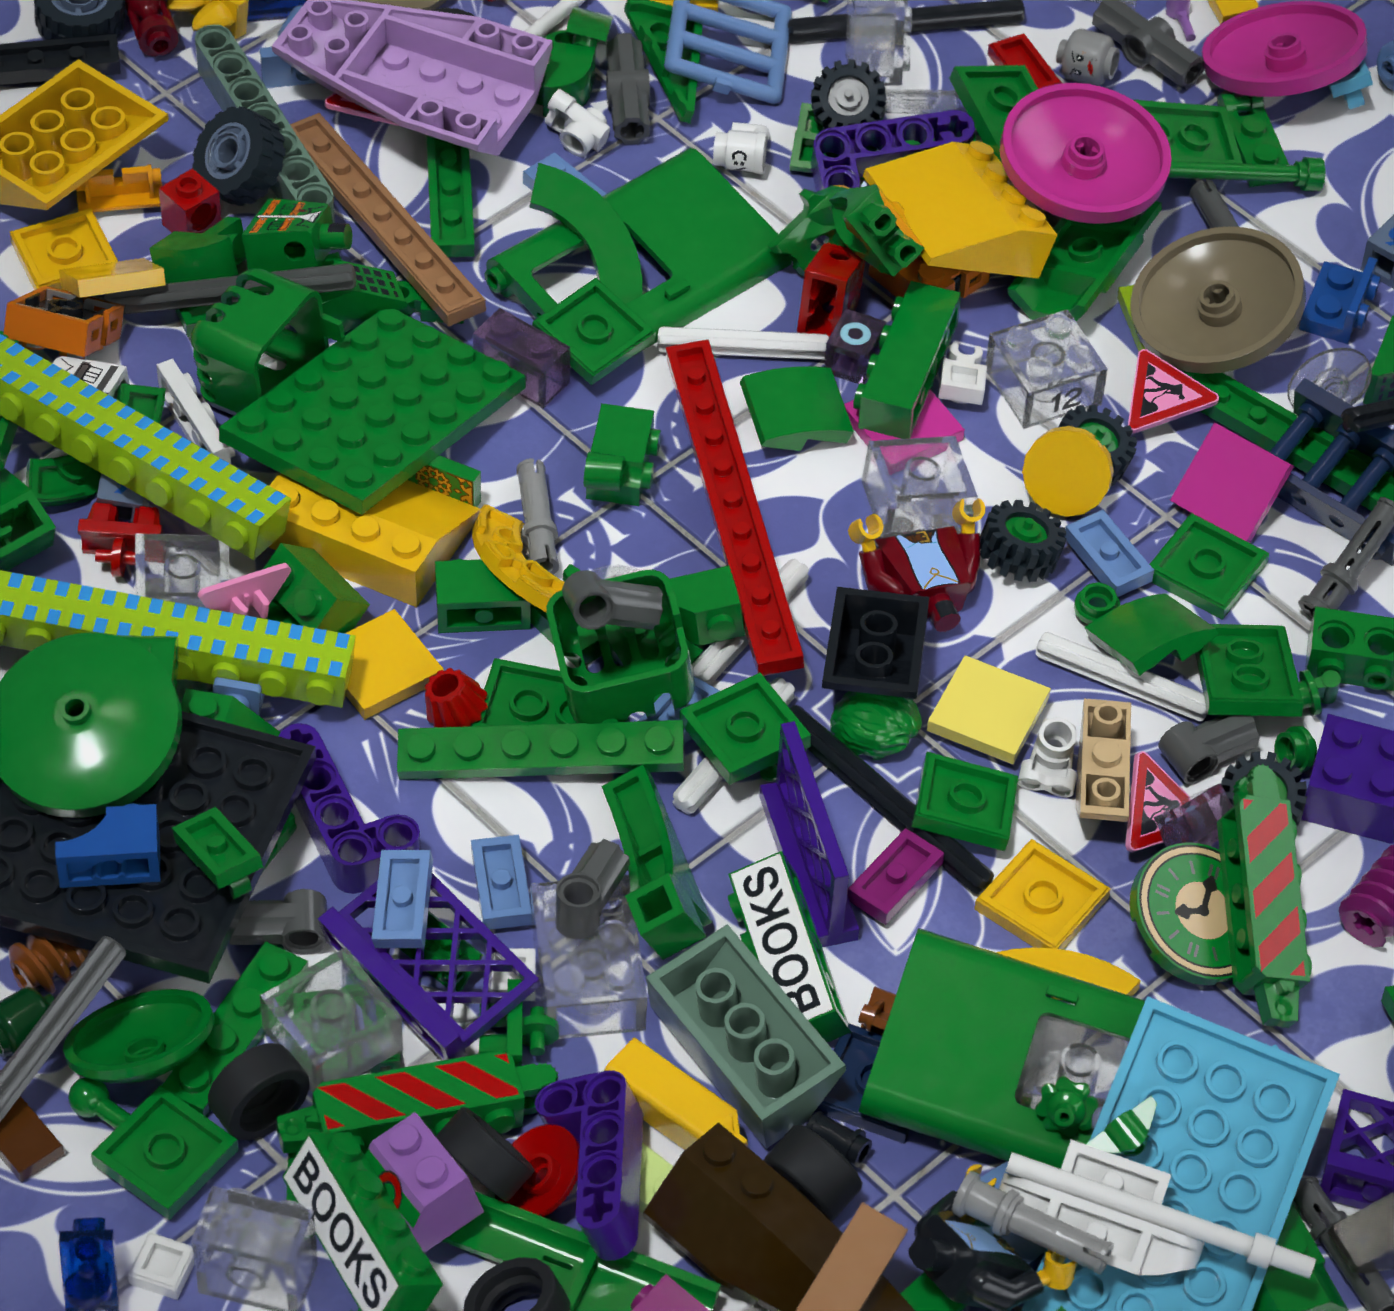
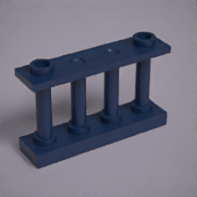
M1304 378L1294 390L1293 413L1298 417L1269 453L1285 461L1311 428L1318 427L1334 436L1335 439L1303 479L1290 473L1277 497L1348 540H1351L1366 519L1355 511L1384 474L1394 471V430L1385 426L1359 433H1347L1341 427L1344 422L1341 414L1345 409L1354 406ZM1357 449L1371 457L1372 462L1343 499L1338 502L1318 490L1347 451ZM1394 527L1381 544L1379 550L1372 557L1375 560L1381 559L1391 566L1394 564ZM1376 528L1373 529L1371 534L1368 536L1366 541L1361 546V551L1366 546L1368 541L1371 539L1373 534L1376 532Z

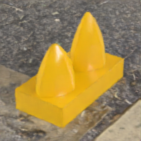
M167 0L169 10L189 12L195 16L192 22L193 31H198L206 25L215 24L226 27L235 39L246 34L249 0Z

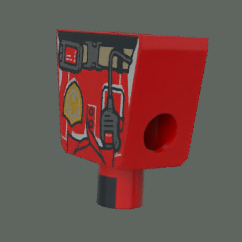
M824 243L807 266L804 274L797 333L828 335L830 346L835 348L838 347L842 339L840 335L842 327L850 322L858 305L865 260L852 253L848 247ZM831 301L829 305L834 306L831 313L823 309L824 303Z

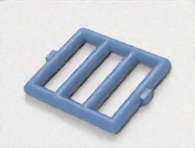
M674 0L664 67L668 72L712 85V91L725 95L732 91L771 104L780 102L782 99L789 42L787 24L792 16V10L788 5L773 0H718L775 18L774 29L691 4L690 0ZM687 20L771 45V55L769 57L686 31ZM683 47L768 73L767 85L682 59Z

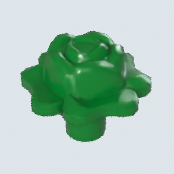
M1061 1076L1057 1079L1055 1085L1046 1083L1042 1086V1099L1036 1105L1035 1112L1038 1116L1045 1117L1043 1124L1046 1130H1059L1067 1137H1073L1077 1134L1078 1128L1089 1130L1092 1127V1115L1098 1108L1099 1102L1096 1098L1088 1096L1090 1087L1087 1083H1074L1067 1077Z

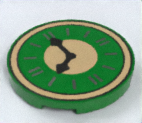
M1178 843L1162 849L1140 868L1134 878L1130 892L1131 920L1137 923L1144 941L1151 949L1152 953L1150 956L1170 974L1190 983L1215 985L1219 982L1232 980L1220 850L1200 843Z

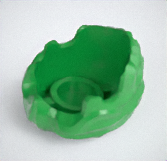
M848 691L834 706L830 719V732L855 754L867 755L872 757L873 760H881L885 756L906 749L909 739L916 737L920 731L922 718L917 704L910 698Z

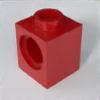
M193 168L159 187L162 225L171 233L174 231L203 233L222 220L219 190Z

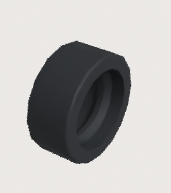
M266 1043L238 1055L222 1069L211 1085L208 1094L209 1108L228 1133L236 1139L252 1140L277 1129L278 1116L297 1111L301 1107L310 1089L309 1075L291 1052L282 1044Z
M461 1107L436 1135V1138L447 1152L465 1170L505 1201H509L535 1172L533 1166L513 1145L487 1122L466 1107Z
M518 1257L501 1262L487 1270L471 1286L464 1300V1311H501L515 1299L532 1293L541 1295L537 1303L529 1311H570V1300L549 1265L537 1258Z

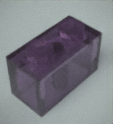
M499 308L473 333L474 350L494 360L503 361L510 368L525 375L526 388L518 395L539 407L544 408L570 383V346L505 310Z

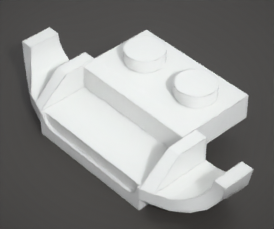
M1074 1140L1070 1141L1061 1167L1062 1170L1159 1204L1163 1202L1171 1178V1174ZM1004 1173L999 1187L1000 1190L1007 1193L1012 1189L1016 1190L1024 1197V1204L1100 1239L1112 1242L1114 1247L1111 1257L1104 1256L1091 1249L1088 1250L1089 1254L1108 1262L1107 1265L1135 1275H1163L1197 1268L1205 1244L1202 1241L1008 1173Z

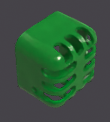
M250 268L242 272L236 278V286H229L221 295V303H214L206 312V320L198 321L191 332V345L194 348L193 357L197 365V377L201 384L200 392L204 400L212 407L235 416L329 348L328 338L342 343L345 339L343 321L324 313L321 295L313 289L264 269ZM249 280H253L255 282L267 286H258L249 289L244 288L246 282ZM232 296L238 298V302L234 305L232 303ZM216 314L223 315L222 321L218 322ZM287 324L291 325L297 333L286 329L285 326ZM264 353L285 363L286 367L281 370H273L259 364V360Z
M651 569L603 579L659 587L663 594V611L659 625L656 624L653 628L659 654L652 660L644 659L641 656L634 628L624 626L631 653V662L626 666H617L612 658L605 626L596 629L604 661L603 669L597 673L589 672L586 669L577 632L579 624L576 623L563 598L562 590L556 592L549 599L546 606V614L569 710L576 723L597 724L610 718L617 719L618 722H628V717L635 712H644L647 718L656 716L653 699L662 693L670 694L674 711L688 705L695 691L693 671L676 595L669 578L664 573ZM596 596L587 597L581 604L591 602ZM674 630L675 641L670 646H662L660 644L661 638ZM680 653L679 660L675 664L666 667L667 661ZM564 656L579 658L582 663L578 668H571L566 665ZM571 680L584 681L587 686L577 685Z

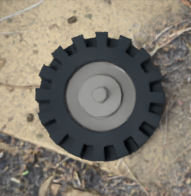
M848 59V64L842 65L841 60L836 61L832 69L826 66L822 70V76L816 77L814 89L811 90L812 113H814L817 125L821 124L823 130L833 127L880 121L881 118H884L886 112V92L884 82L880 81V74L875 69L871 72L867 63L862 62L861 66L856 65L854 59Z

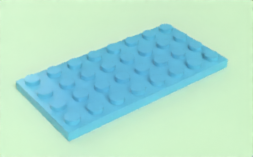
M1147 996L1090 1140L1104 1131L1107 1125L1119 1115L1132 1110L1149 1096H1152L1157 1103V1108L1145 1149L1136 1156L1114 1155L1171 1174L1162 1205L1253 1237L1258 1232L1277 1239V1244L1340 1074ZM1208 1243L1204 1244L1197 1268L1163 1275H1135L1110 1265H1106L1104 1271L1098 1275L1093 1270L1077 1263L1074 1279L1070 1287L1064 1290H1057L1046 1285L1042 1294L1024 1302L1021 1311H1056L1061 1306L1066 1311H1252L1267 1270L1246 1263L1247 1257ZM1048 1249L1045 1250V1253L1043 1255L1037 1272L1042 1270L1044 1267L1045 1256ZM1065 1258L1064 1264H1067L1072 1260Z

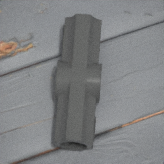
M1102 0L1098 9L1093 13L1092 24L1121 44L1125 57L1132 65L1144 67L1149 64L1185 89L1193 86L1204 71V59L1176 40L1172 27L1165 19L1153 17L1147 20L1120 0Z
M618 33L615 38L607 41L606 45L608 70L606 71L607 106L612 108L614 137L621 139L624 144H639L642 139L650 136L648 111L650 105L649 71L644 69L641 40L635 39L631 33Z

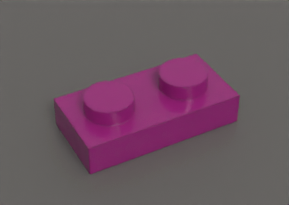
M905 828L848 888L847 895L849 901L886 925L943 864L944 852Z

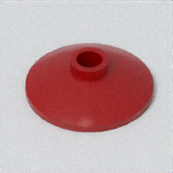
M554 1124L540 1125L532 1128L511 1144L528 1160L535 1169V1172L509 1201H505L494 1194L495 1199L542 1217L550 1214L565 1201L578 1179L579 1143L571 1132L562 1126Z

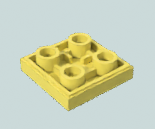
M964 655L928 720L927 731L1013 765L1049 700L1051 688Z

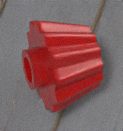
M448 668L445 671L439 670L435 676L429 678V683L425 685L427 720L429 723L434 724V728L468 727L471 723L480 721L481 713L488 708L485 702L487 692L480 687L477 681L461 670H453L452 668Z

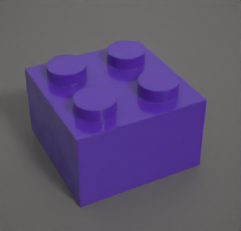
M1327 714L1306 792L1307 799L1301 820L1393 844L1394 731Z

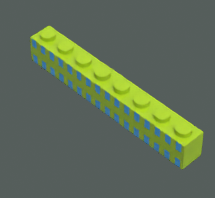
M0 334V415L252 560H255L285 533L291 502L290 497Z
M0 570L1 646L32 651L38 646L59 637L90 632L130 636H177L179 646L177 679L179 680L186 679L214 684L215 678L220 677L259 684L262 687L261 693L271 697L279 696L311 702L316 705L343 707L353 667L355 635Z

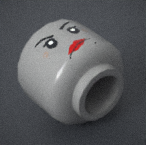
M1077 29L1070 35L1068 40H1061L1056 54V62L1062 64V74L1066 80L1100 86L1106 79H1113L1119 63L1120 50L1115 47L1113 39L1107 34Z

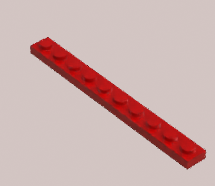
M709 339L666 347L667 362L726 566H730L741 603L744 629L757 674L761 673L765 676L804 668V655Z

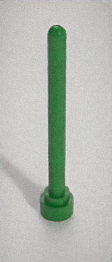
M1304 157L1301 161H1296L1294 165L1171 161L1168 178L1293 182V185L1300 186L1302 191H1321L1325 182L1326 169L1322 158Z

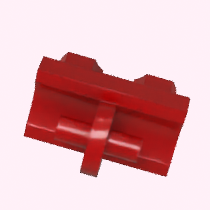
M95 502L92 505L88 518L79 519L77 531L78 535H81L83 554H95V562L111 563L112 577H123L126 565L142 566L143 558L165 560L166 544L159 509L156 507L140 506L135 508L133 523L118 522L119 514L116 506L109 503Z

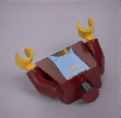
M980 498L974 500L972 507L973 517H969L964 512V499L955 504L952 509V516L955 522L961 525V533H957L955 527L950 526L876 539L883 532V522L877 514H871L866 517L868 533L863 529V523L860 518L853 521L849 526L848 535L852 541L862 545L859 557L867 589L930 597L928 618L931 619L935 629L939 632H946L955 628L961 620L958 612L963 609L967 594L972 592L976 585L980 567V533H975V522L983 518L985 514L984 502Z

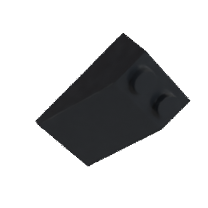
M837 587L822 688L917 699L930 597Z

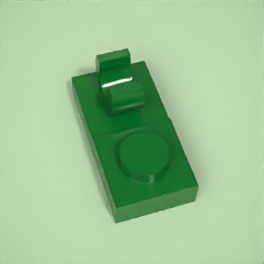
M216 807L172 827L176 844L208 876L218 889L228 885L233 899L252 891L248 875L263 868L261 856Z

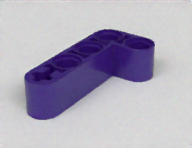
M948 110L822 130L816 135L811 158V170L816 192L832 185L858 188L860 187V178L863 177L866 168L950 142L970 144L973 141L975 123L966 112ZM914 140L919 142L920 145H910L906 141ZM874 146L878 148L879 151H869L864 147ZM832 152L837 154L838 157L830 158L825 156L824 153Z
M297 723L287 726L280 732L279 737L313 745L316 748V760L295 805L333 883L339 890L345 893L356 894L364 892L375 883L379 875L381 850H420L419 826L414 819L407 815H390L364 824L320 734L314 727L308 724Z
M614 1070L550 1083L542 1088L536 1096L535 1109L544 1125L554 1124L562 1126L571 1132L579 1143L576 1220L599 1258L606 1261L623 1258L632 1251L638 1239L643 1135L642 1109L625 1077L620 1072Z

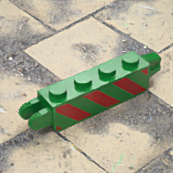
M1258 764L1249 770L1247 778L1244 776L1233 786L1234 790L1232 791L1235 794L1233 796L1234 806L1217 821L1233 985L1242 994L1256 996L1262 1025L1289 1028L1298 1021L1299 990L1310 982L1312 961L1307 954L1305 938L1307 916L1304 909H1302L1300 893L1302 871L1300 865L1297 864L1295 848L1297 826L1292 819L1290 800L1279 798L1276 773L1268 765Z
M498 1050L321 1082L313 1092L312 1106L277 1117V1135L283 1153H297L309 1132H351L365 1155L375 1138L412 1113L416 1112L436 1137L461 1107H466L473 1111L499 1134H502L513 1128L522 1127L523 1116L537 1113L535 1109L536 1096L542 1088L558 1081V1072L555 1071L556 1067L553 1068L551 1064L547 1065L546 1062L544 1064L539 1062L538 1065L528 1064L516 1067L513 1056Z

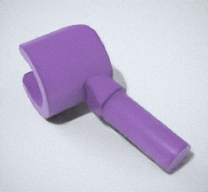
M1166 0V15L1178 20L1188 42L1195 40L1196 35L1189 20L1191 0Z

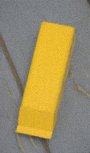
M633 1038L606 1065L604 1071L614 1070L620 1072L625 1077L642 1109L643 1120L684 1150L718 1122L748 1147V1140L740 1135L737 1109L637 1038Z

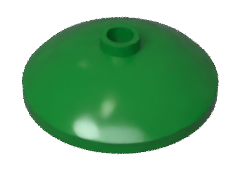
M161 989L134 994L109 1003L82 1019L65 1039L63 1045L64 1056L72 1071L90 1080L105 1083H137L155 1079L175 1069L203 1045L213 1028L214 1015L208 1000L192 991Z

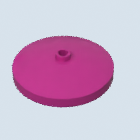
M1291 1L1265 5L1228 19L1208 35L1202 47L1204 70L1207 77L1215 85L1236 94L1256 97L1300 94L1332 84L1355 70L1364 60L1368 50L1367 32L1363 20L1357 14L1335 4L1316 1Z
M1054 84L1026 95L1010 111L1000 140L1002 165L1017 190L1041 209L1061 218L1082 223H1113L1142 213L1162 193L1171 167L1170 145L1165 132L1156 119L1145 108L1129 97L1114 90L1092 84Z

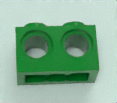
M1315 606L1308 633L1305 670L1308 669L1313 678L1321 677L1328 670H1334L1341 677L1340 683L1363 686L1375 690L1394 691V618Z

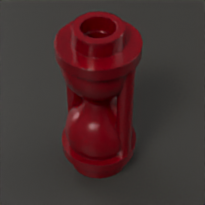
M125 0V8L140 50L144 54L153 57L166 55L174 50L179 42V34L171 12L167 7V1Z

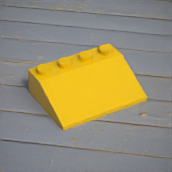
M76 60L0 115V204L48 210L169 120L168 113L81 60Z
M972 141L970 144L950 142L865 169L863 177L869 185L876 184L888 199L897 201L903 206L907 223L925 247L920 255L928 266L1039 279L1056 240L1057 233L1047 222L1046 216L1013 185L1001 161L989 145L980 141Z
M281 473L276 476L270 487L290 497L291 502L285 533L273 542L269 548L276 550L280 543L314 549L343 578L417 607L435 582V561H449L474 526L480 508L407 480L361 515Z

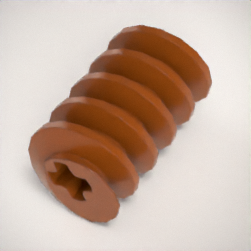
M30 934L26 937V946L16 942L9 947L8 955L14 978L20 989L32 987L36 990V987L40 985L46 992L52 995L56 992L53 977L57 975L67 984L72 977L70 967L74 965L78 969L91 951Z

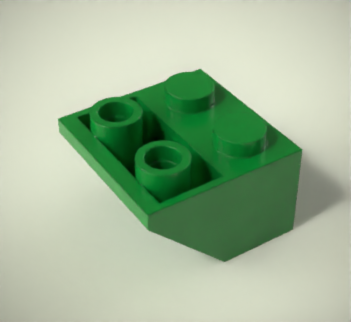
M4 468L0 471V570L8 571L53 546L56 526L33 491Z
M280 543L263 568L266 569L281 563H287L291 568V573L269 604L268 617L266 618L268 620L346 633L355 628L370 606L314 549Z

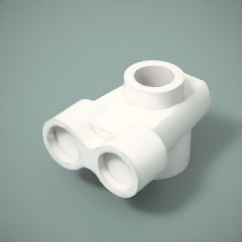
M558 89L548 103V109L550 110L544 123L560 133V141L570 153L578 157H584L591 149L598 152L607 142L610 132V126L607 125L605 116L596 108H583L576 102L575 98Z
M1059 717L1046 718L1042 721L1030 759L1022 761L1018 784L1022 788L1033 791L1045 790L1055 796L1064 798L1073 796L1078 775L1072 769L1074 746L1077 739L1074 724Z

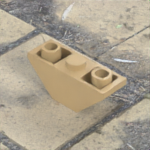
M1084 698L1077 761L1078 775L1076 780L1075 808L1079 818L1128 822L1131 702Z

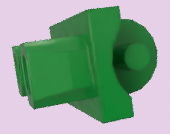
M508 979L507 992H510L522 980ZM522 1001L492 1026L507 1027V1034H483L479 1037V1054L501 1050L513 1056L516 1067L522 1066V1044L530 1046V1054L534 1056L543 1055L545 1053V1046L553 1044L558 1040L559 1024L554 1018L546 1016L545 1008L541 1006L532 1007L530 1015L522 1018Z

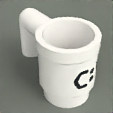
M733 122L732 130H729L728 133L716 132L713 165L725 166L726 170L763 174L769 137L768 128L759 124Z

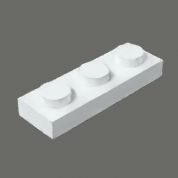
M173 358L156 364L159 388H166L164 402L187 439L231 464L230 458L235 456V449L219 441V430L216 427L214 413L207 402L201 403L198 399L196 386L190 374H182Z

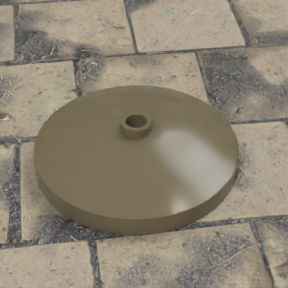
M1215 227L1181 237L1160 250L1145 265L1136 279L1132 290L1130 309L1136 333L1145 349L1182 371L1202 374L1223 373L1256 363L1278 349L1291 336L1304 312L1306 288L1300 264L1284 243L1267 233L1255 229Z

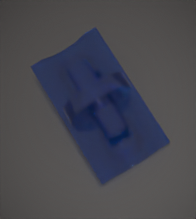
M102 1217L76 1218L73 1220L72 1231H60L59 1233L65 1311H96L97 1308L107 1311H119L120 1297L114 1230H106V1222Z

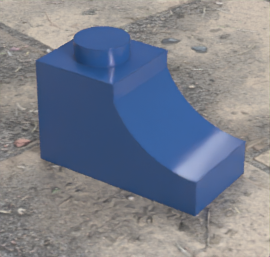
M127 804L124 806L106 807V816L94 829L77 838L55 842V859L60 888L161 882L160 833L156 804Z

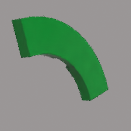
M538 163L529 208L553 216L569 227L574 233L576 232L591 253L597 279L625 304L643 295L642 272L638 253L621 217L597 191L582 180L555 167Z
M122 383L118 388L117 400L160 423L166 388ZM69 454L46 459L30 458L26 467V486L33 491L43 507L59 506L78 502L98 493L101 473Z

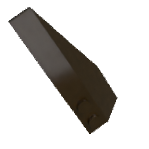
M719 1122L680 1155L643 1212L645 1220L717 1283L732 1291L737 1287L756 1297L758 1305L769 1311H796L843 1234L793 1185ZM882 1275L860 1311L915 1310Z

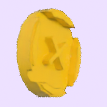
M1073 426L1052 428L1037 438L1025 455L1022 470L1025 488L1034 502L1043 509H1048L1052 514L1065 517L1082 515L1098 506L1111 487L1114 473L1111 454L1105 445L1102 446L1100 441L1095 438L1096 436L1088 430Z

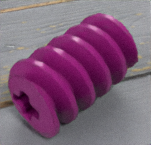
M1394 845L1389 846L1383 851L1381 858L1373 863L1371 870L1362 876L1361 881L1352 888L1350 895L1342 900L1339 907L1340 920L1345 930L1358 941L1372 947H1383L1386 937L1391 938L1394 936Z

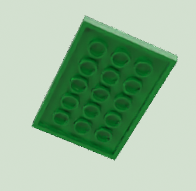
M385 309L378 311L346 334L342 343L339 341L335 342L219 426V441L363 515L526 388L527 374L409 317L399 310Z

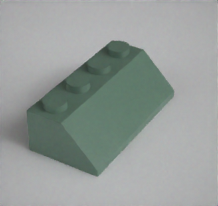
M728 924L645 977L651 1008L727 1102L737 1109V1114L765 1148L783 1138L794 1125H802L807 1122L846 1071V1065Z

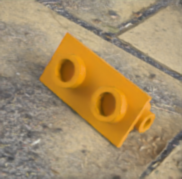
M151 164L140 167L121 168L122 177H114L113 169L101 170L76 189L78 212L89 208L93 212L160 207L159 187L162 186L160 168H152Z

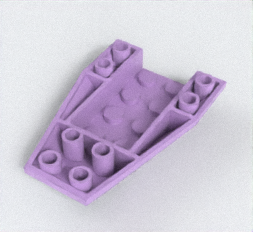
M307 0L273 43L272 52L318 84L404 128L474 151L499 156L536 103L553 48V41L476 16L355 0Z

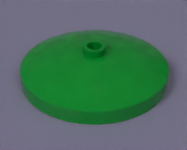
M96 632L77 633L59 637L27 653L9 669L0 681V779L15 797L38 811L59 817L84 818L105 814L106 807L127 805L146 793L160 779L176 753L182 730V711L175 686L160 661L147 649L129 639Z

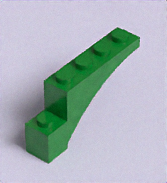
M642 764L601 787L616 824L624 854L630 857L628 869L630 893L625 895V898L641 937L664 960L706 938L703 927L711 924L712 920L652 775L645 765Z

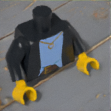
M980 1164L970 1166L967 1169L966 1175L970 1171L981 1174L983 1166ZM993 1178L987 1184L995 1187L997 1179ZM954 1190L941 1198L922 1215L914 1230L916 1239L908 1250L909 1257L912 1259L915 1267L921 1269L949 1299L957 1303L989 1311H1012L1014 1307L1042 1294L1046 1285L1057 1290L1067 1289L1073 1282L1077 1264L1074 1261L1064 1264L1066 1257L1048 1249L1043 1269L1036 1272L1001 1236L992 1232V1226L966 1214L963 1217L953 1215L952 1206L957 1191Z

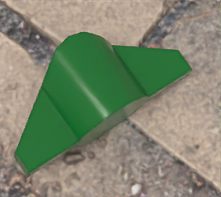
M1149 1096L1132 1110H1128L1107 1125L1104 1131L1085 1145L1111 1154L1125 1156L1141 1154L1148 1140L1157 1108L1156 1101L1152 1096Z

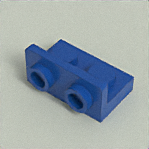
M1369 257L1363 272L1324 261L1301 317L1299 330L1349 344L1354 329L1362 330L1370 308V305L1364 304L1366 299L1374 301L1381 277L1374 275L1377 259Z

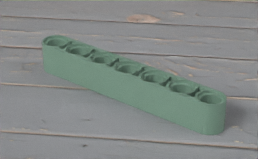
M215 24L200 28L195 35L197 69L222 111L224 112L232 106L235 108H239V106L246 107L272 120L280 128V134L284 136L285 142L283 144L286 149L282 163L284 165L282 171L277 176L278 180L275 185L271 186L278 199L326 203L331 208L333 223H335L332 189L232 33L226 27Z

